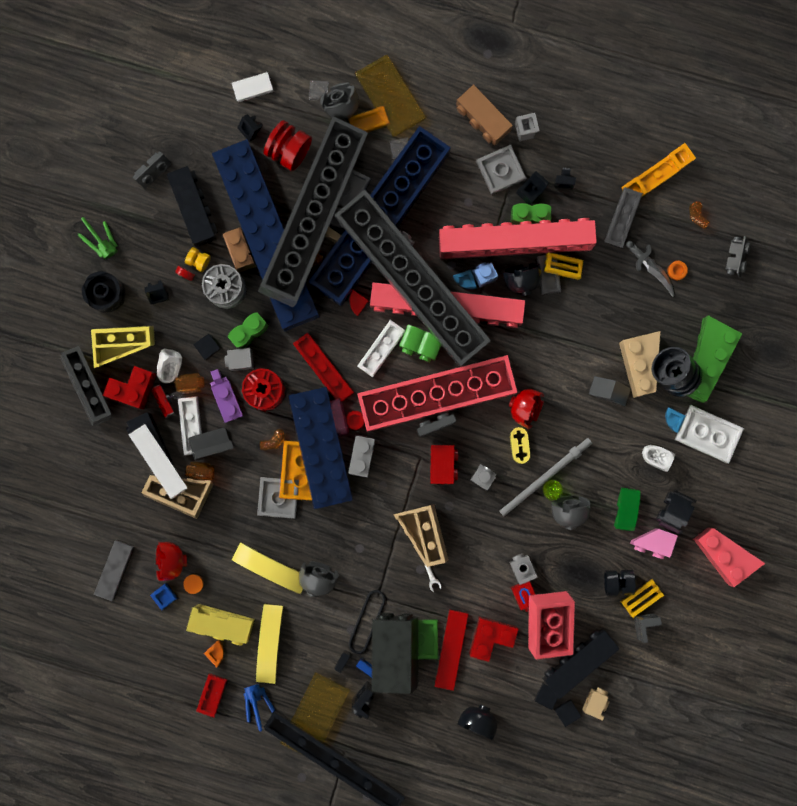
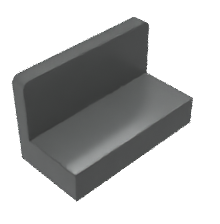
M220 428L188 438L194 460L233 449L232 441H229L226 428Z
M653 613L636 615L634 617L637 639L642 643H648L646 627L662 625L661 617Z

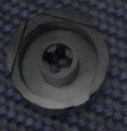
M98 271L86 278L82 286V296L90 307L97 311L108 313L117 310L124 304L125 288L122 282L112 274ZM103 289L107 290L105 292V295H101V293H103Z
M676 490L668 492L664 499V503H666L665 509L660 510L656 517V520L659 521L658 525L681 535L683 531L679 529L682 526L686 527L694 510V506L691 504L696 503L697 500Z

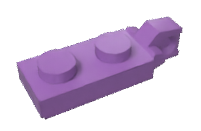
M218 369L211 371L214 382L210 383L211 389L224 422L228 423L243 417L230 381L227 377L222 378Z

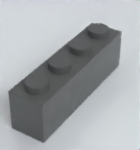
M77 346L62 352L61 361L92 427L110 420L112 414L80 347Z

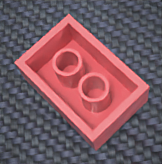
M567 591L529 596L528 649L536 660L573 655L575 601Z

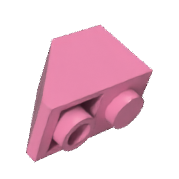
M655 528L632 539L630 544L635 545L634 549L645 553L646 550L653 552L652 556L664 560L665 556L671 557L678 535Z

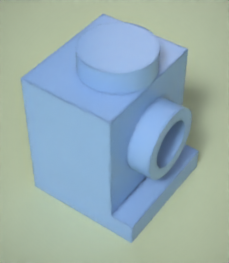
M484 262L472 270L479 288L498 278L492 262Z

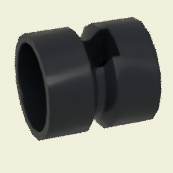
M616 570L605 571L604 588L606 596H617L619 593H622V595H635L634 571L621 570L620 573Z

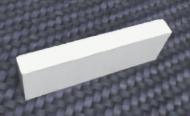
M390 320L357 367L371 377H374L404 335L405 330Z
M197 396L178 399L184 456L193 455L188 438L202 434Z

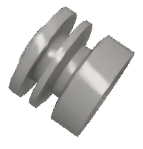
M219 264L212 266L203 276V293L214 305L229 309L236 307L246 295L245 280L235 268ZM222 281H224V283H226V284H225V287H226V288H224V289H222V288L220 287Z

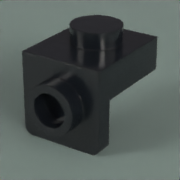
M535 171L517 190L516 194L528 205H531L545 191L549 182Z

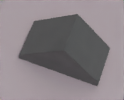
M594 376L588 395L625 407L631 388L615 380Z

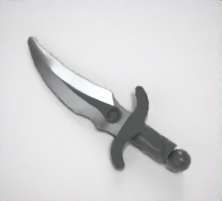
M628 241L626 247L630 248L629 250L638 258L636 262L637 271L641 270V264L643 263L648 272L654 275L666 287L671 296L674 297L673 286L669 277L661 266L657 265L654 259L649 257L651 246L647 245L646 252L643 253L635 244L633 245L632 241Z

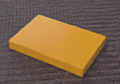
M284 441L279 498L312 501L299 442ZM285 480H292L293 484H292V483H284V481H285ZM294 480H299L298 485L295 484ZM294 486L298 488V495H294Z

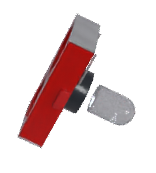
M160 385L153 387L152 393L165 419L172 416L174 411L170 404H172V401L181 398L182 392L176 391L169 396L164 393Z

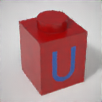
M530 581L510 587L519 609H524L525 612L529 611V596L535 595Z

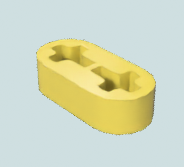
M518 427L510 433L513 460L518 464H523L530 458L527 431ZM517 431H520V434H524L520 445H518V439L514 438ZM519 447H522V452L526 453L523 461H520L519 457L516 458V454L519 453Z

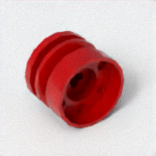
M282 120L271 132L265 144L263 154L268 158L272 157L273 161H278L281 158L280 164L293 172L307 155L312 143V137L301 130L295 134V126H289L287 121Z
M260 368L251 371L242 383L244 399L249 405L258 410L269 411L275 409L282 403L285 397L286 389L284 382L276 373L269 369ZM260 385L267 386L265 389L266 393L258 392L261 389Z

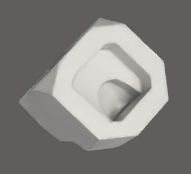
M170 349L161 350L157 364V377L162 383H170L178 376L182 363V356L179 352Z
M655 445L645 446L642 451L643 458L648 464L665 472H668L675 457V454L671 451Z

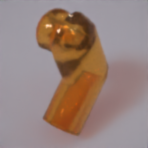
M695 201L689 207L690 219L705 229L710 221L701 215L702 203Z
M277 429L270 440L260 441V450L279 448L285 440L284 431Z

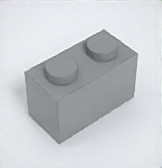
M361 436L355 437L348 474L363 477L369 476L375 439Z

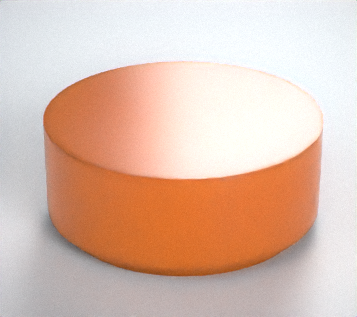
M674 261L668 267V276L675 281L682 280L688 273L687 265L682 261Z
M192 574L185 578L184 589L188 593L196 594L203 589L204 581L201 576Z

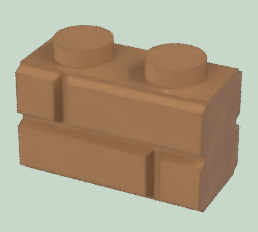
M237 228L224 233L223 237L237 272L241 273L256 267L242 229Z

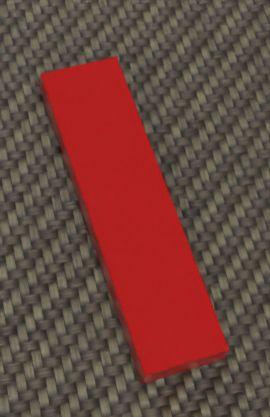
M306 333L293 343L338 404L354 394L309 333Z
M449 609L435 687L454 691L468 613Z

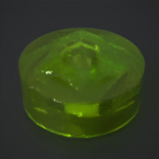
M556 480L547 481L543 486L544 496L549 500L559 499L563 493L562 485Z

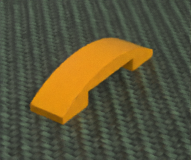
M684 143L640 176L625 184L621 189L623 190L624 187L643 193V197L694 161L696 157L686 143Z

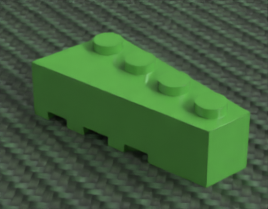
M706 316L702 320V327L693 359L701 367L702 381L692 394L687 395L700 403L707 402L742 336V333L710 316Z

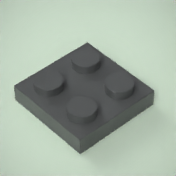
M448 413L437 417L438 421L431 423L428 420L420 423V428H417L419 438L455 424L454 415L449 416Z

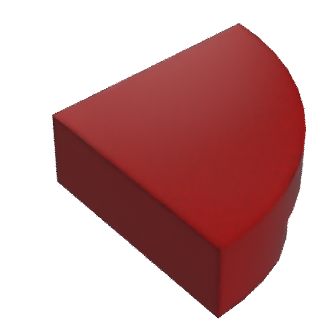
M352 290L350 306L354 314L359 316L369 300Z

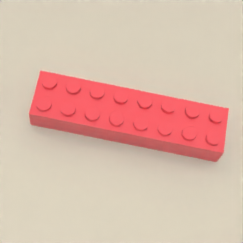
M580 218L574 222H570V219H561L556 223H551V220L539 221V224L523 221L520 222V225H512L511 222L501 223V226H493L492 223L482 224V227H474V225L468 224L463 225L462 228L444 226L443 229L439 230L440 259L591 251L596 245L595 220L590 221L589 218Z
M508 355L361 392L357 395L366 430L370 432L515 395L517 389Z

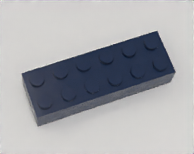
M324 387L289 395L288 399L313 508L318 509L352 501L327 388Z

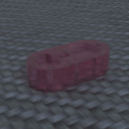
M341 398L332 400L331 409L337 434L339 436L348 434L349 428Z

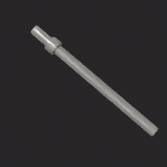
M587 438L577 447L571 448L564 458L499 511L503 517L574 458L578 459L582 455L581 453L593 444L590 439Z

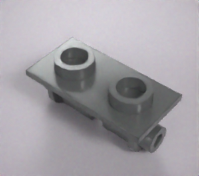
M160 151L158 153L155 152L147 161L148 167L143 164L134 172L133 178L144 190L171 165V162Z
M744 236L743 241L741 237H734L731 240L729 254L736 255V257H728L725 269L727 275L737 273L739 278H741L742 272H746L747 261H745L746 254H749L751 243H749L746 236Z

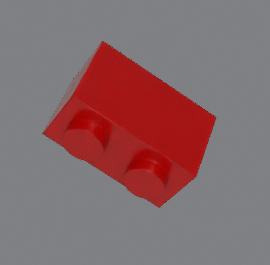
M431 445L430 484H454V480L458 479V469H454V461H458V450H454V445Z

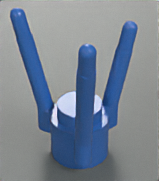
M259 684L244 688L245 693L243 694L247 722H251L250 703H252L258 730L262 731L256 701L261 700L262 695L270 711L273 713L275 709L266 695L264 687L260 688Z

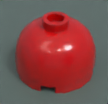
M525 389L519 392L516 397L513 396L511 398L509 407H512L511 415L516 423L528 429L533 427L530 423L532 420L537 421L544 401L540 400L541 397H544L542 392Z
M158 542L156 565H158L160 571H156L158 581L173 580L182 573L183 567H186L187 556L182 554V550L177 544Z

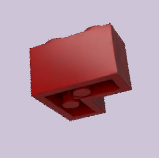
M134 366L128 384L109 378L103 396L144 410L157 374Z
M479 616L469 652L470 657L489 662L494 643L513 648L518 628Z

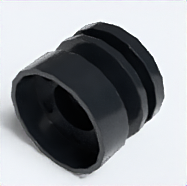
M680 347L663 349L656 355L652 363L653 377L674 396L684 397L692 394L702 381L701 367Z

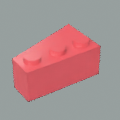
M708 527L693 539L729 586H737L765 564L714 528Z

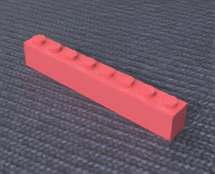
M372 283L370 308H374L373 311L385 312V310H393L392 313L403 315L404 312H411L412 316H417L391 284ZM451 292L476 323L487 321L488 325L493 326L503 323L506 324V327L518 328V325L521 326L523 323L525 300Z

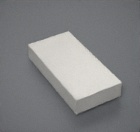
M268 72L232 83L237 102L274 92Z

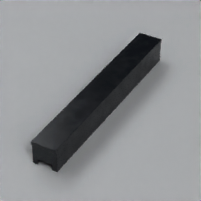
M276 710L273 711L264 725L265 731L378 805L400 806L402 801L405 800L404 794Z

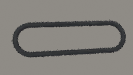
M372 590L367 595V598L365 600V603L363 605V608L361 610L353 633L350 637L349 649L355 654H361L365 652L372 637L371 629L365 647L361 651H355L352 648V640L354 638V635L356 633V630L358 628V625L360 623V620L362 618V615L364 613L370 596L373 593H379L383 597V602L381 604L377 617L378 615H381V612L385 605L386 598L384 593L380 590Z

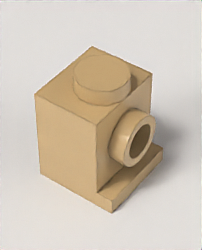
M597 687V690L591 688L582 710L603 721L602 711L605 712L609 705L607 700L608 691Z

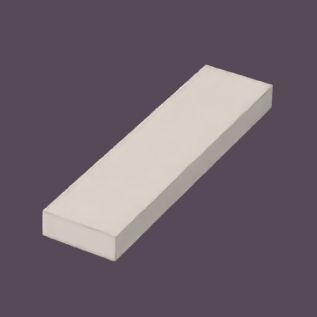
M145 424L129 434L171 499L188 489Z

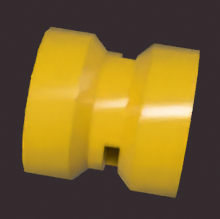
M192 247L185 258V264L195 266L198 271L204 272L211 256L206 253L202 254L199 252V249Z

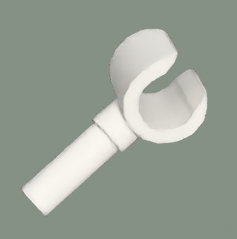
M425 565L430 579L429 587L431 591L434 592L432 588L434 583H438L441 589V583L438 579H435L431 567H426Z

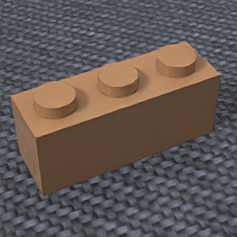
M472 85L457 99L456 106L458 112L470 119L469 122L476 130L479 129L483 133V138L488 143L492 142L495 146L512 130L513 125L475 85Z

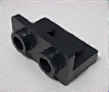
M368 681L352 699V711L359 718L364 717L365 719H368L370 716V709L367 706L374 698L372 696L374 694L372 692V685Z

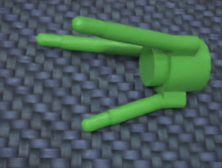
M82 217L81 220L99 244L97 246L99 249L81 233L78 236L97 252L100 258L108 259L116 254V247L118 245L114 241L106 221H103V225L109 242L107 239L102 241L88 221Z

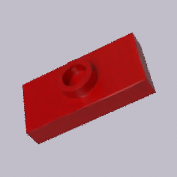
M208 674L196 712L215 718L228 679Z

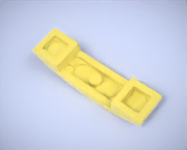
M243 543L239 544L232 558L234 562L280 586L301 594L303 588L299 583V571L289 568Z
M264 604L256 682L276 683L280 627L283 614V606Z

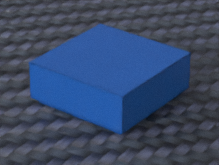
M167 583L150 595L161 611L178 599Z
M360 658L356 667L372 678V665L365 659Z

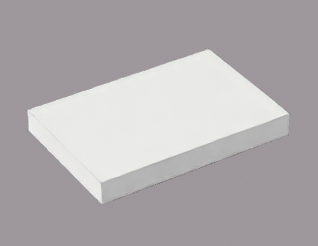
M690 405L675 441L729 464L744 428Z

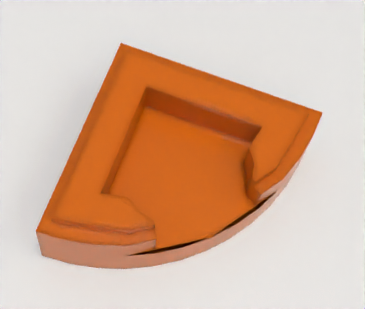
M220 640L204 653L216 668L224 657V648Z

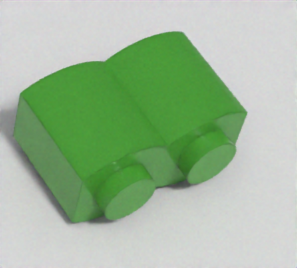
M520 203L514 205L511 209L512 225H520V222L523 221L539 224V221L551 220V206L547 204L531 206Z
M256 312L249 315L243 322V325L235 327L229 333L228 338L238 349H244L252 343L255 337L262 335L269 325Z
M407 325L399 347L402 348L403 353L411 356L413 353L420 355L419 359L430 363L431 360H436L441 344L431 333Z

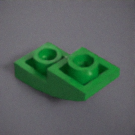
M621 487L617 501L618 512L614 523L616 529L635 530L640 504V490Z

